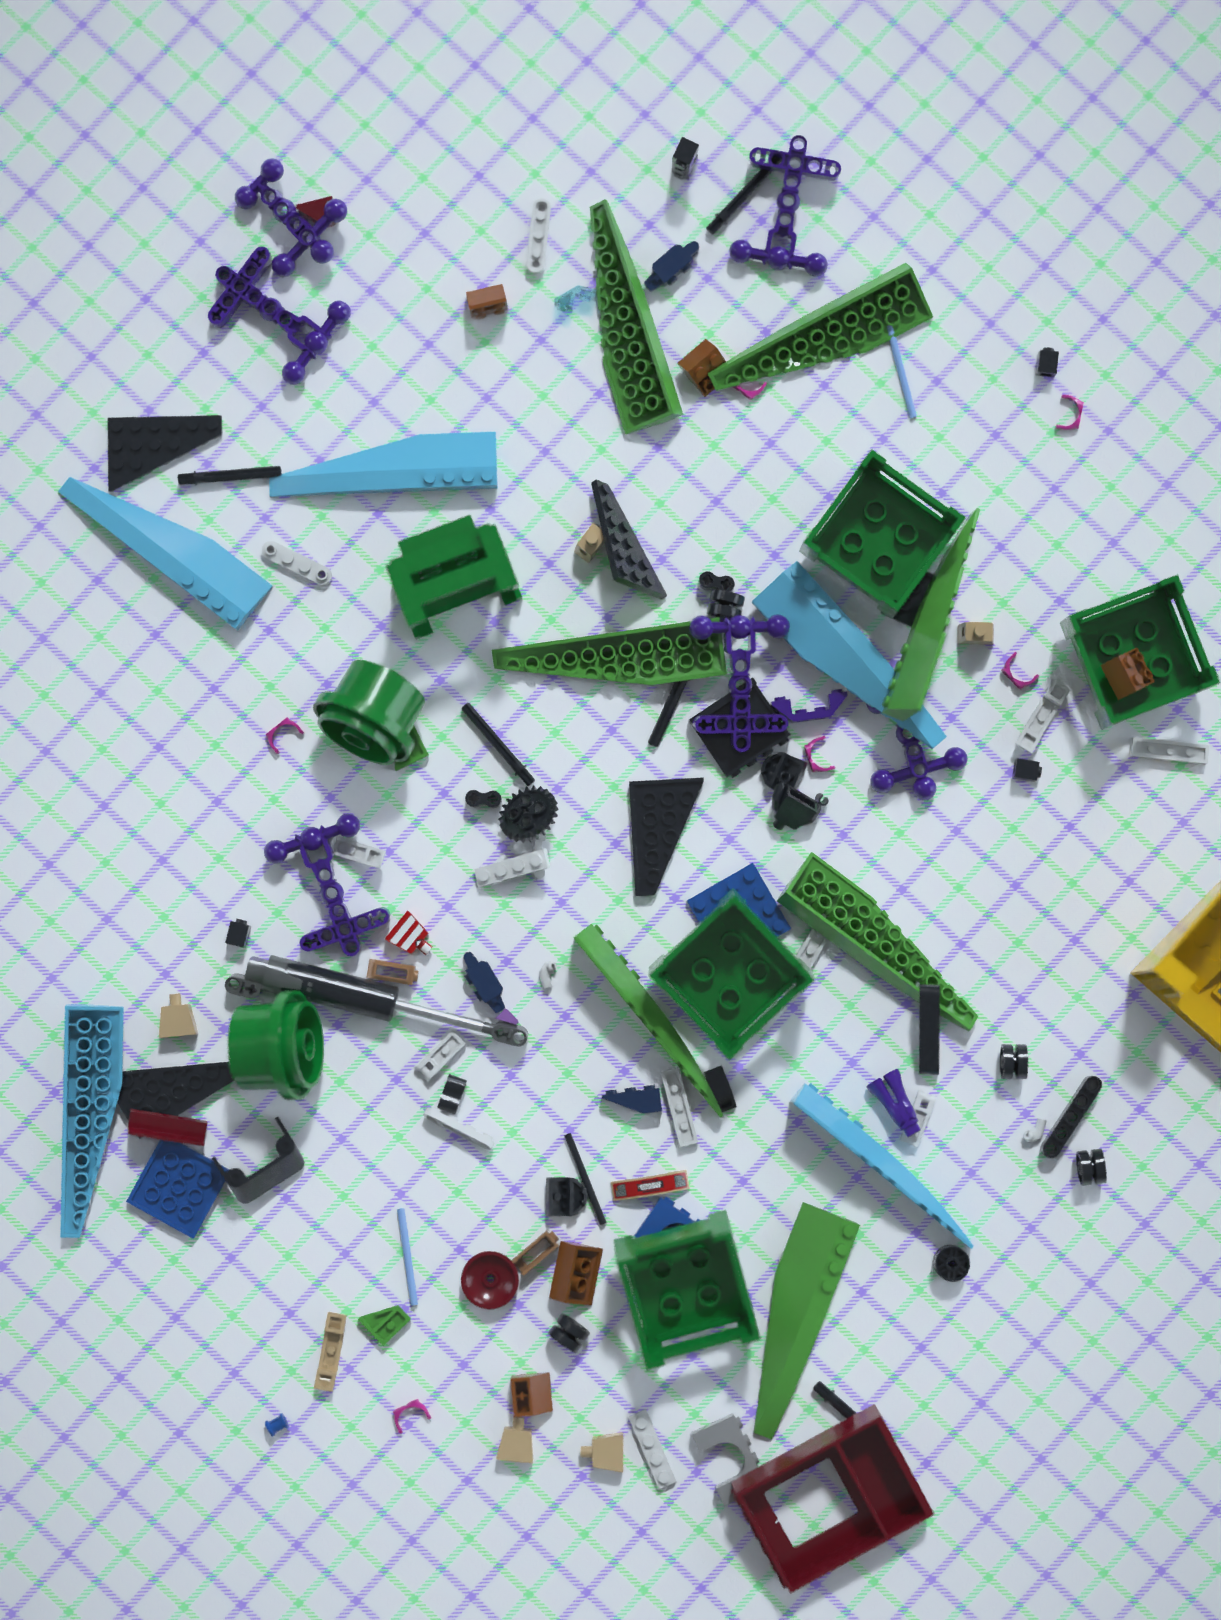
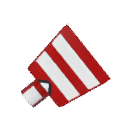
M408 910L384 938L386 941L410 954H413L418 949L426 956L433 948V946L425 941L429 935L428 931Z

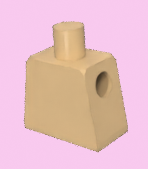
M592 523L576 544L574 553L587 563L592 561L605 544L599 525Z
M964 622L958 624L957 644L994 645V624L992 622Z
M181 993L169 994L170 1006L161 1007L159 1038L198 1034L191 1004L182 1005Z
M513 1416L512 1427H504L496 1460L533 1464L532 1429L524 1428V1417Z
M623 1432L592 1437V1446H581V1458H592V1467L623 1472Z

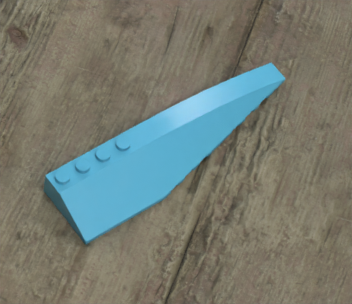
M496 431L415 435L283 473L280 476L269 478L270 497L498 489Z
M69 477L58 491L237 631L273 587L209 537L72 477Z
M798 561L783 571L752 600L751 603L767 620L776 614L783 615L788 619L790 629L783 638L804 661L810 662L816 666L817 670L829 675L833 681L846 687L850 693L872 708L875 707L882 715L895 721L902 729L905 728L911 732L912 736L931 749L935 748L947 737L923 705L919 712L905 721H900L882 713L884 708L882 702L885 696L889 694L890 689H888L890 680L895 677L896 672L876 647Z
M65 1005L60 1238H80L122 1087L123 1006Z
M804 1083L790 1100L794 1105L969 1248L972 1249L974 1247L959 1225L931 1192L891 1153L862 1130L864 1126L856 1119L854 1122L848 1119L849 1114L841 1107L837 1110L832 1106L834 1101L826 1095L821 1097L817 1093L819 1089L813 1084L807 1085Z

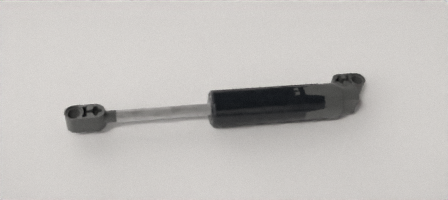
M271 955L269 960L252 956L248 961L245 975L239 973L231 974L224 985L227 992L246 998H256L262 990L277 994L283 991H300L309 1002L387 1022L392 1020L395 1011L489 1034L497 1042L517 1047L523 1046L529 1035L528 1030L520 1025L505 1021L493 1024L398 1000L399 987L275 955ZM230 980H237L239 987H233ZM251 985H255V992L252 991ZM499 1028H502V1029H503L502 1035H499V1034H498V1033H499V1031H498ZM512 1030L511 1035H510V1038H509V1037H508L509 1031ZM520 1032L524 1035V1039L517 1040L514 1034Z

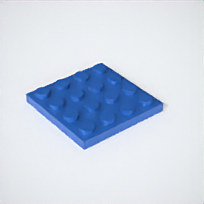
M754 863L747 865L687 900L700 923L719 905V900L734 888L746 901L749 908L777 937L791 929Z
M160 1140L126 1202L194 1239L226 1181L213 1160L183 1143ZM221 1165V1167L223 1168L224 1172H227L228 1170H230V1169H228L227 1167Z

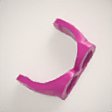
M764 382L761 388L756 391L744 390L740 385L733 386L732 388L741 392L749 400H752L764 390L768 383Z
M1062 394L1061 398L1071 400L1076 404L1079 414L1076 421L1071 425H1056L1055 428L1060 430L1079 429L1084 401H1080L1071 395Z
M1014 652L1007 659L1001 671L1018 689L1022 690L1024 687L1031 685L1039 675H1035L1032 680L1027 682L1015 679L1010 671L1011 659L1017 655Z
M288 717L265 734L268 737L270 746L277 754L280 752L273 744V735L280 726L293 725L298 729L299 733L304 734L298 724Z
M825 736L815 738L807 745H804L812 772H826L835 769V766L828 768L819 767L811 758L812 746L815 742L826 739Z
M415 1399L393 1411L395 1425L400 1434L403 1431L398 1419L400 1414L407 1408H420L425 1412L426 1417L431 1419L428 1409L419 1399Z

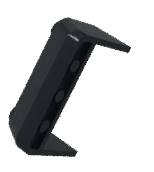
M278 1116L274 1120L284 1134L275 1144L276 1151L280 1156L250 1176L246 1177L239 1168H232L224 1172L216 1157L211 1158L240 1203L248 1204L304 1167L303 1156Z

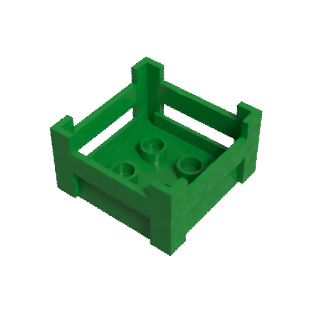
M871 448L855 473L805 538L799 552L812 562L818 560L878 603L879 605L876 608L892 619L961 526L966 516L952 506L948 508L887 464V459ZM882 471L883 473H885L886 475H888L890 478H892L893 480H895V481H896L897 483H899L901 486H903L904 488H906V489H907L908 491H910L912 494H914L915 496H917L919 499H921V500L924 501L926 504H928L930 507H932V508L935 509L937 512H939L941 515H943V517H940L938 514H936V513L933 512L931 509H929L928 507H926L924 504H922L920 501H918L917 499H915V498H914L913 496H911L909 493H907V492L904 491L902 488H900L899 486H897L895 483H893L891 480H889L888 478H886V477H885L884 475H882L880 472Z
M471 514L398 541L402 556L389 560L390 563L385 565L409 629H412L416 640L434 633L428 618L496 592H500L505 606L523 599L517 577L496 523L490 525L488 522L476 527Z
M1179 574L1092 608H1086L1068 615L1059 623L1066 641L1071 639L1098 707L1094 714L1101 730L1185 697L1203 692L1221 683L1215 666H1210L1183 597L1185 590ZM1172 600H1174L1181 620L1189 637L1190 643L1200 665V672L1197 668L1192 652L1182 630L1181 624L1173 607ZM1138 648L1155 682L1118 700L1101 665Z
M734 888L719 900V905L665 956L662 954L648 968V976L681 1007L716 1044V1048L729 1061L744 1048L743 1045L796 995L802 994L816 981L813 971L800 958L798 959L749 908L746 901ZM667 981L684 997V999L667 983ZM796 983V985H795L791 990H789L776 1004H774V1005H773L760 1019H758L745 1033H743L742 1035H740V1034H741L746 1028H748L761 1014H763L777 999H779L792 985H794V984ZM688 1003L704 1018V1020L688 1005ZM709 1025H710L718 1034H716V1033L709 1027Z
M727 1209L708 1214L709 1219L634 1239L632 1235L613 1239L616 1264L632 1314L646 1371L666 1366L665 1359L740 1339L742 1345L761 1340ZM737 1322L738 1327L662 1346L663 1341Z

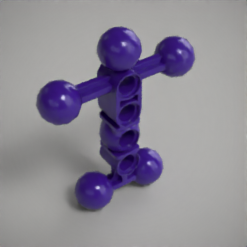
M269 158L263 161L260 166L261 174L250 186L245 185L238 188L234 194V200L238 207L248 210L256 206L258 193H260L262 202L269 205L268 208L272 210L275 219L286 225L287 229L298 240L287 254L281 253L274 257L272 260V270L274 273L283 278L293 274L295 261L309 247H311L310 254L315 262L324 264L331 261L334 256V248L329 241L321 240L320 235L332 222L338 223L346 218L348 208L345 202L337 198L329 200L324 206V215L312 227L306 219L300 217L301 214L299 212H296V207L292 201L283 197L278 190L267 185L268 182H277L284 175V167L281 161L276 158ZM274 193V200L270 202L269 196ZM286 206L287 213L282 215L281 211ZM299 220L300 226L295 229L294 223ZM309 234H312L313 238L311 242L308 243L307 236Z
M866 704L870 712L874 714H881V712L877 710L875 707L872 708L871 706ZM896 724V738L903 744L902 748L905 747L904 756L908 767L894 772L878 769L871 775L870 784L876 792L886 793L893 788L894 783L915 778L916 780L912 787L914 795L920 800H929L936 794L937 786L935 781L926 775L944 768L959 771L967 765L968 756L962 748L951 747L945 752L944 757L926 761L923 748L919 744L920 740L914 736L905 738L903 736L905 728L902 729ZM910 747L917 748L918 755L916 757L909 754L908 750ZM916 765H921L924 768L922 775H917L914 772Z

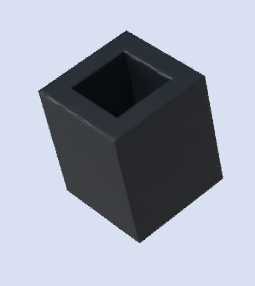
M1043 347V349L1039 350L1037 353L1035 376H1056L1059 351H1054V348Z
M1016 758L1014 760L1012 778L1032 782L1037 781V778H1041L1042 767L1039 766L1040 762Z
M236 918V922L230 921L225 943L246 948L251 926L247 925L248 921Z

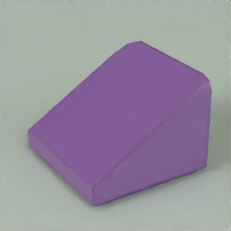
M506 1008L495 1018L512 1024L519 1023V1020Z

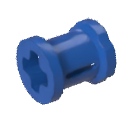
M280 1413L278 1417L271 1421H264L271 1437L275 1436V1433L289 1428L288 1421L283 1413Z

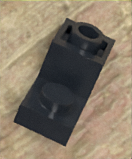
M722 1065L705 1071L706 1081L721 1111L725 1112L737 1107Z

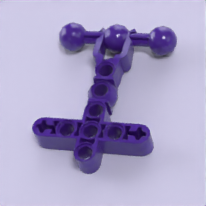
M796 135L791 139L788 152L762 147L753 148L749 154V163L752 167L785 173L782 191L776 199L778 216L774 228L768 232L765 250L752 248L751 244L746 240H736L729 248L731 259L736 263H745L750 259L762 261L763 265L768 263L775 270H782L786 267L791 270L794 266L805 268V271L814 277L823 275L828 268V261L823 254L811 253L807 257L794 255L797 235L793 232L795 211L800 206L798 193L801 177L806 176L828 181L837 180L841 173L840 163L835 160L807 156V140L802 135ZM796 141H800L803 143L804 147L802 149H796L793 146V143ZM756 154H760L759 161H755ZM766 155H769L768 161L765 163ZM779 157L782 162L779 165H774L771 159ZM792 160L799 161L800 166L798 168L791 167L790 162ZM811 163H815L818 165L819 169L817 171H811L809 169V165ZM823 165H825L824 173H821ZM831 167H835L834 174H830ZM788 179H794L797 182V185L794 187H790L787 185L786 181ZM789 197L794 203L791 206H787L783 200ZM787 216L790 219V223L784 225L780 222V218ZM779 235L782 238H790L789 251L782 246L771 248L772 237Z
M260 246L253 251L238 273L227 266L217 268L215 272L216 279L225 290L209 310L208 319L215 328H222L228 323L242 302H245L250 307L256 309L264 320L273 321L275 325L278 324L287 333L290 343L303 351L296 361L286 363L282 369L283 380L290 385H297L304 380L306 374L305 367L311 359L316 360V355L322 354L327 349L328 339L332 338L330 333L335 326L349 320L351 309L342 300L333 301L327 309L328 318L320 327L307 316L298 317L285 310L279 300L268 298L266 294L263 295L255 285L271 265L272 255L266 247ZM260 255H262V256H265V255H266V259H264V258H261V259H260L259 256H260ZM249 269H256V273L253 276L247 275ZM223 273H229L227 280H221ZM238 284L245 285L242 291H236ZM253 295L260 296L257 302L251 301ZM227 299H233L231 306L224 305ZM269 306H275L273 313H267L266 309ZM215 316H218V317L220 316L221 319H220V320H218V319L215 320L214 317H215ZM284 317H290L288 324H282L281 320ZM307 325L314 331L307 334L303 344L295 338V333L300 331V327Z
M779 614L771 616L767 621H756L754 617L749 620L743 615H736L730 620L725 617L724 622H712L710 618L702 615L692 619L689 626L690 633L698 640H705L712 633H724V651L729 654L730 668L733 672L730 673L731 678L728 682V688L731 692L730 697H732L730 714L698 715L693 720V728L703 734L730 733L731 746L739 752H745L749 749L751 733L785 731L789 723L784 715L750 714V701L748 698L752 689V681L748 671L750 669L751 654H754L756 651L755 633H768L772 638H783L790 629L788 619ZM731 636L735 639H744L748 636V649L743 650L739 648L732 650ZM742 660L744 668L741 671H737L736 663ZM739 680H743L745 684L742 690H737L736 683ZM739 699H743L745 705L739 710L736 707V702ZM743 718L745 725L743 728L738 729L736 722L738 719ZM758 718H762L764 721V725L761 728H756L755 721ZM778 718L782 721V724H779V728L777 725L769 723V721H778ZM703 719L704 722L711 723L712 726L705 725L702 729L698 726V723H701ZM720 719L726 721V726L723 729H718L717 722ZM739 738H744V746L738 748L736 741Z
M353 814L341 815L336 824L326 828L323 825L319 829L313 826L307 827L302 831L301 835L295 834V839L285 843L280 840H271L264 847L266 860L273 864L282 863L287 858L288 853L300 849L305 866L312 869L317 881L321 883L319 885L321 887L320 897L323 902L328 904L326 905L327 908H330L329 915L333 924L302 936L299 943L304 951H313L339 941L345 955L355 956L361 950L358 934L386 924L391 917L390 911L386 907H378L351 917L348 907L343 903L345 901L343 899L344 889L341 884L336 882L337 878L334 879L335 872L331 860L335 855L329 839L338 835L346 838L357 835L360 830V821ZM324 845L327 858H320L317 862L312 863L307 850L315 851ZM322 870L329 871V880L321 878L320 873ZM329 888L336 890L337 895L335 898H330L327 895ZM335 906L342 907V916L335 915ZM379 911L382 914H386L384 921L381 918L372 921V918L376 917ZM359 918H366L368 926L365 928L361 927L358 924ZM342 924H347L350 927L348 934L341 932L340 927ZM323 931L331 932L332 939L329 941L325 940L322 937ZM318 936V941L312 943L311 947L309 944H305L307 937L309 940H312ZM349 942L356 944L357 949L355 952H350L347 949Z

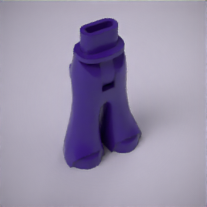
M899 1069L892 1070L883 1076L892 1090L897 1103L892 1099L881 1078L874 1080L866 1086L869 1092L885 1107L894 1123L901 1128L900 1130H904L907 1137L921 1130L917 1124L919 1120L905 1092Z

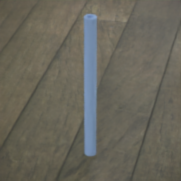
M887 326L889 336L894 334L893 327ZM892 336L889 342L910 419L915 418L917 414L896 337Z
M405 1208L397 1209L410 1305H418Z

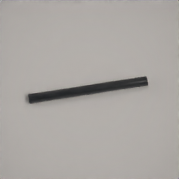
M571 1133L564 1135L583 1185L587 1190V1195L599 1225L607 1223L573 1136Z

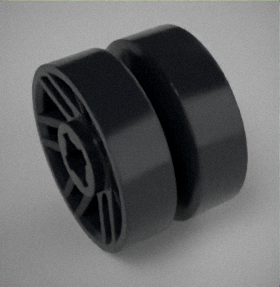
M711 590L709 599L715 603L708 604L706 614L720 617V619H725L726 617L729 620L736 615H742V611L738 608L744 606V596L724 590Z
M1001 1044V1079H1012L1013 1072L1016 1079H1027L1028 1048L1026 1044H1016L1014 1050L1012 1044Z
M1102 1148L1091 1149L1090 1155L1087 1150L1076 1151V1166L1080 1185H1092L1093 1180L1095 1184H1105L1107 1182V1170Z
M953 1244L943 1245L937 1249L933 1256L932 1263L935 1272L946 1281H960L970 1270L969 1256L959 1246ZM954 1260L955 1264L951 1265L950 1267L948 1265V1262Z
M561 1313L556 1320L561 1328L553 1325L548 1334L559 1344L577 1354L582 1347L579 1340L586 1341L590 1331L570 1316Z

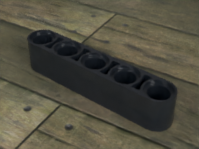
M920 984L919 1074L939 1075L940 985Z
M1089 1075L1083 1079L1042 1142L1040 1151L1044 1156L1055 1158L1059 1155L1100 1092L1102 1081L1099 1077ZM1094 1079L1097 1083L1096 1088L1093 1090L1088 1088V1081ZM1081 1095H1084L1086 1098V1103L1083 1106L1077 1103V1099ZM1073 1111L1076 1118L1074 1121L1069 1122L1067 1114ZM1063 1127L1065 1135L1062 1138H1058L1056 1131L1058 1128ZM1048 1144H1053L1055 1147L1052 1154L1046 1153V1146Z

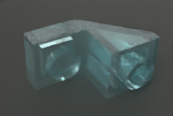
M577 285L554 299V306L563 312L573 311L576 296L584 302L595 301L597 290Z

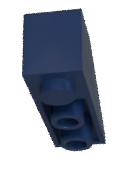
M655 1084L643 1086L644 1090H636V1087L624 1088L625 1092L617 1093V1089L607 1090L605 1095H602V1099L642 1114L662 1111L660 1090L655 1088Z

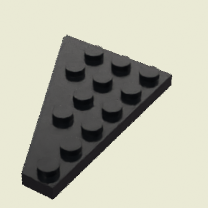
M222 415L107 417L108 491L115 492L120 487L128 485L134 480L153 472V470L167 465L172 460L178 459L197 447L203 446L209 441L222 436Z
M597 479L592 481V491L613 581L658 599H664L667 597L666 591L609 484Z
M704 777L629 781L635 897L655 895L702 787Z
M229 1061L123 1071L122 1087L117 1103L127 1120H129L131 1109L178 1116L234 1081Z

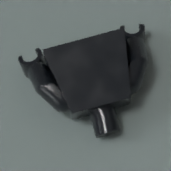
M779 771L777 773L779 784L777 783L775 786L771 804L773 817L776 819L773 822V826L780 831L785 826L797 830L800 826L813 823L822 810L821 806H826L829 803V799L824 797L821 801L823 794L817 793L814 800L788 784L785 787L784 784L790 780V775L787 773L786 778L782 780L783 771Z

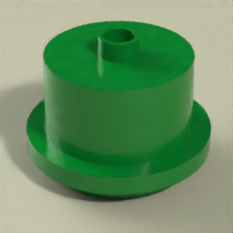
M354 660L334 692L326 691L318 695L313 704V711L318 718L317 724L320 730L334 743L369 762L390 765L393 761H406L412 753L414 742L409 733L425 705V698L412 683L397 672L371 661Z
M283 991L277 995L273 1003L241 1005L234 1010L228 1028L227 1052L231 1074L236 1085L241 1090H277L280 1096L288 1101L304 1099L309 1094L311 1088L316 1086L321 1077L324 1063L323 1028L316 1007L307 1001L300 991Z

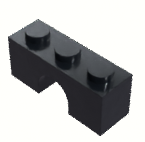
M685 137L681 138L672 157L671 172L674 173L673 175L681 180H684V178L689 180L698 161L697 153L700 145Z

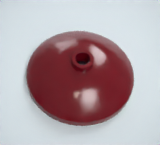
M483 1251L474 1255L467 1261L461 1274V1287L466 1298L473 1305L487 1310L498 1309L508 1304L515 1296L519 1285V1274L515 1264L509 1257L497 1251ZM492 1275L494 1281L489 1282L487 1276Z

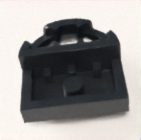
M777 752L778 754H774L771 757L768 756L761 766V775L764 783L774 790L776 784H779L777 773L783 771L782 780L786 778L787 773L790 775V780L784 786L786 787L788 784L797 789L808 763L785 752Z
M546 1177V1216L571 1217L577 1215L587 1203V1190L578 1179Z

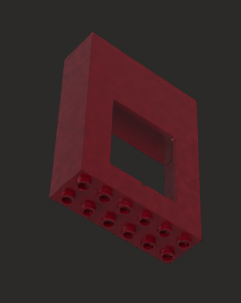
M876 1404L865 1408L731 1482L733 1485L731 1492L738 1507L740 1506L745 1520L749 1523L756 1540L759 1541L760 1547L765 1556H767L774 1573L777 1574L783 1589L787 1588L790 1594L935 1515ZM830 1459L852 1499L857 1513L794 1547L779 1521L775 1522L778 1518L765 1493L816 1464Z

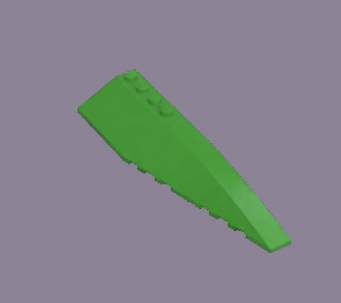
M604 199L589 206L591 231L594 234V241L592 243L596 257L594 266L597 269L596 289L598 310H600L601 320H599L600 328H602L601 347H603L604 351L602 360L625 434H630L671 421L684 414L638 274L608 200Z
M905 262L774 332L709 372L708 375L717 391L740 385V383L776 376L779 373H788L812 367L819 363L831 362L834 359L847 358L858 353H867L889 341L892 336L897 337L934 316L913 268ZM887 326L893 327L894 334L889 336Z
M979 508L973 510L961 526L931 579L917 611L907 642L901 647V659L897 661L894 667L895 677L890 680L888 689H890L889 694L885 696L882 702L884 707L883 714L900 721H905L922 708L947 634L944 632L950 623V618L947 616L954 608L955 602L952 598L956 597L964 571V567L961 566L968 557V553L965 551L972 542L970 533H973L980 513Z
M720 617L710 618L712 622H720ZM691 621L491 650L494 669L644 685H657L727 675L722 633H712L709 638L698 640L690 633L689 626Z
M811 852L786 885L777 902L864 967L918 1003L920 984L940 985V1016L968 1032L971 1031L979 1016L963 998H959L956 995L955 989L941 978L942 974L937 969L934 970L926 956L910 938H906L902 934V929L892 923L886 911H882L876 905L877 901L871 895Z
M592 924L587 926L573 937L721 1118L723 1116L722 1111L698 1064L664 1012L638 981L641 977L634 969L630 971L627 968V960L622 954L618 956L614 952L616 947L609 939L605 941L601 936L604 932L597 924L595 926Z
M805 1202L801 1204L774 1274L769 1326L766 1334L761 1386L758 1394L759 1401L754 1424L755 1434L771 1440L807 1363L860 1228V1224Z

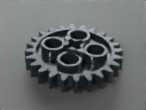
M533 785L531 790L526 786L525 791L522 792L518 789L517 795L512 793L513 798H507L508 804L502 805L504 810L499 811V814L502 816L498 818L502 832L510 840L513 839L516 843L520 840L524 843L526 839L532 842L533 837L538 840L539 834L545 836V830H551L549 825L556 823L553 818L558 817L556 811L559 808L557 807L558 802L547 788L543 789L540 786L537 789Z

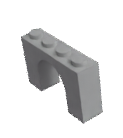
M734 1413L691 1432L699 1452L720 1443H730L737 1446L744 1455V1464L741 1471L736 1476L715 1485L723 1506L735 1502L731 1489H733L731 1482L757 1468V1463L760 1462L756 1453H751L749 1445H752L747 1434L743 1435L741 1428L744 1427L739 1416L735 1417Z

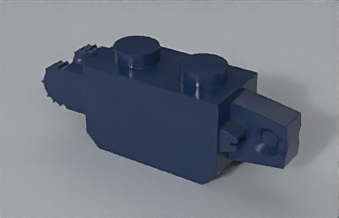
M694 240L685 247L675 244L652 264V274L644 282V286L648 291L653 292L661 286H671L678 280V275L682 272L684 274L692 268L693 257L699 252L700 246L698 242Z
M465 952L463 958L468 969L465 970L467 974L464 976L469 985L473 984L477 991L474 993L479 1002L483 1000L495 1013L504 1010L506 1007L500 995L503 992V987L489 963L483 960L478 962L473 952Z

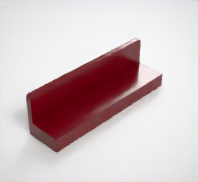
M131 1109L127 1134L205 1146L208 1122Z

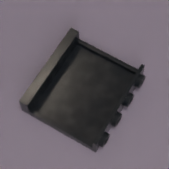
M752 677V689L748 698L750 701V714H776ZM743 683L737 687V690H742L745 684ZM731 692L690 718L689 723L692 727L693 720L698 715L730 714ZM739 699L736 702V707L739 710L745 705L743 699ZM740 718L736 722V727L738 729L743 728L745 721L743 718ZM758 718L755 721L756 728H761L764 725L762 718ZM779 718L776 722L769 721L770 724L777 725L778 728L779 724H782ZM703 719L701 723H698V726L702 729L705 725L712 726L711 723H706ZM720 719L717 722L718 729H723L726 726V721ZM787 729L783 732L751 733L749 749L745 752H739L731 746L730 733L703 734L696 731L726 778L731 776L732 779L742 773L741 768L746 765L748 768L758 762L756 758L761 755L766 757L773 752L772 748L777 744L780 747L790 741L788 737L791 736ZM739 738L736 741L738 748L743 747L745 744L744 738Z

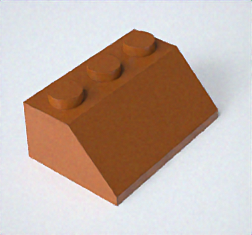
M560 1241L549 1298L568 1304L592 1306L603 1248Z

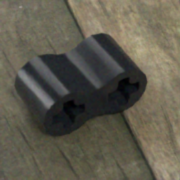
M710 571L703 572L699 577L698 583L700 588L705 591L718 589L732 592L735 586L732 577L726 575L718 577ZM710 577L712 583L710 582L708 585H705V581L702 579ZM725 581H728V585L731 586L727 590L723 589V585H721Z
M470 790L465 796V801L473 808L486 805L494 809L501 805L502 797L499 792L494 790L487 793ZM473 794H476L479 798L475 804H472V801L469 800V797H472ZM492 794L499 798L498 801H495L494 805L491 804V801H488Z
M449 1074L437 1108L455 1115L467 1080Z

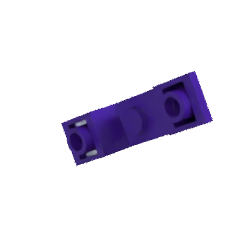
M842 689L831 690V694L827 695L829 706L827 710L823 706L814 708L812 712H807V709L795 710V714H792L791 700L786 699L785 696L774 698L770 705L779 714L784 715L791 723L828 719L832 717L848 696V692H843Z

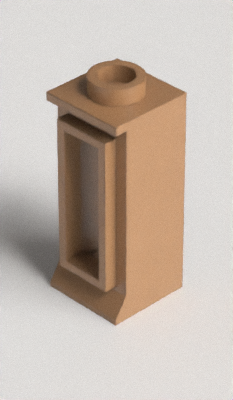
M369 959L366 978L413 985L418 980L419 971L416 970V966ZM377 965L408 970L406 979L377 975Z
M546 1230L515 1256L512 1262L524 1276L559 1246L557 1241L560 1239L553 1231L549 1233ZM545 1238L550 1246L527 1265L522 1257Z

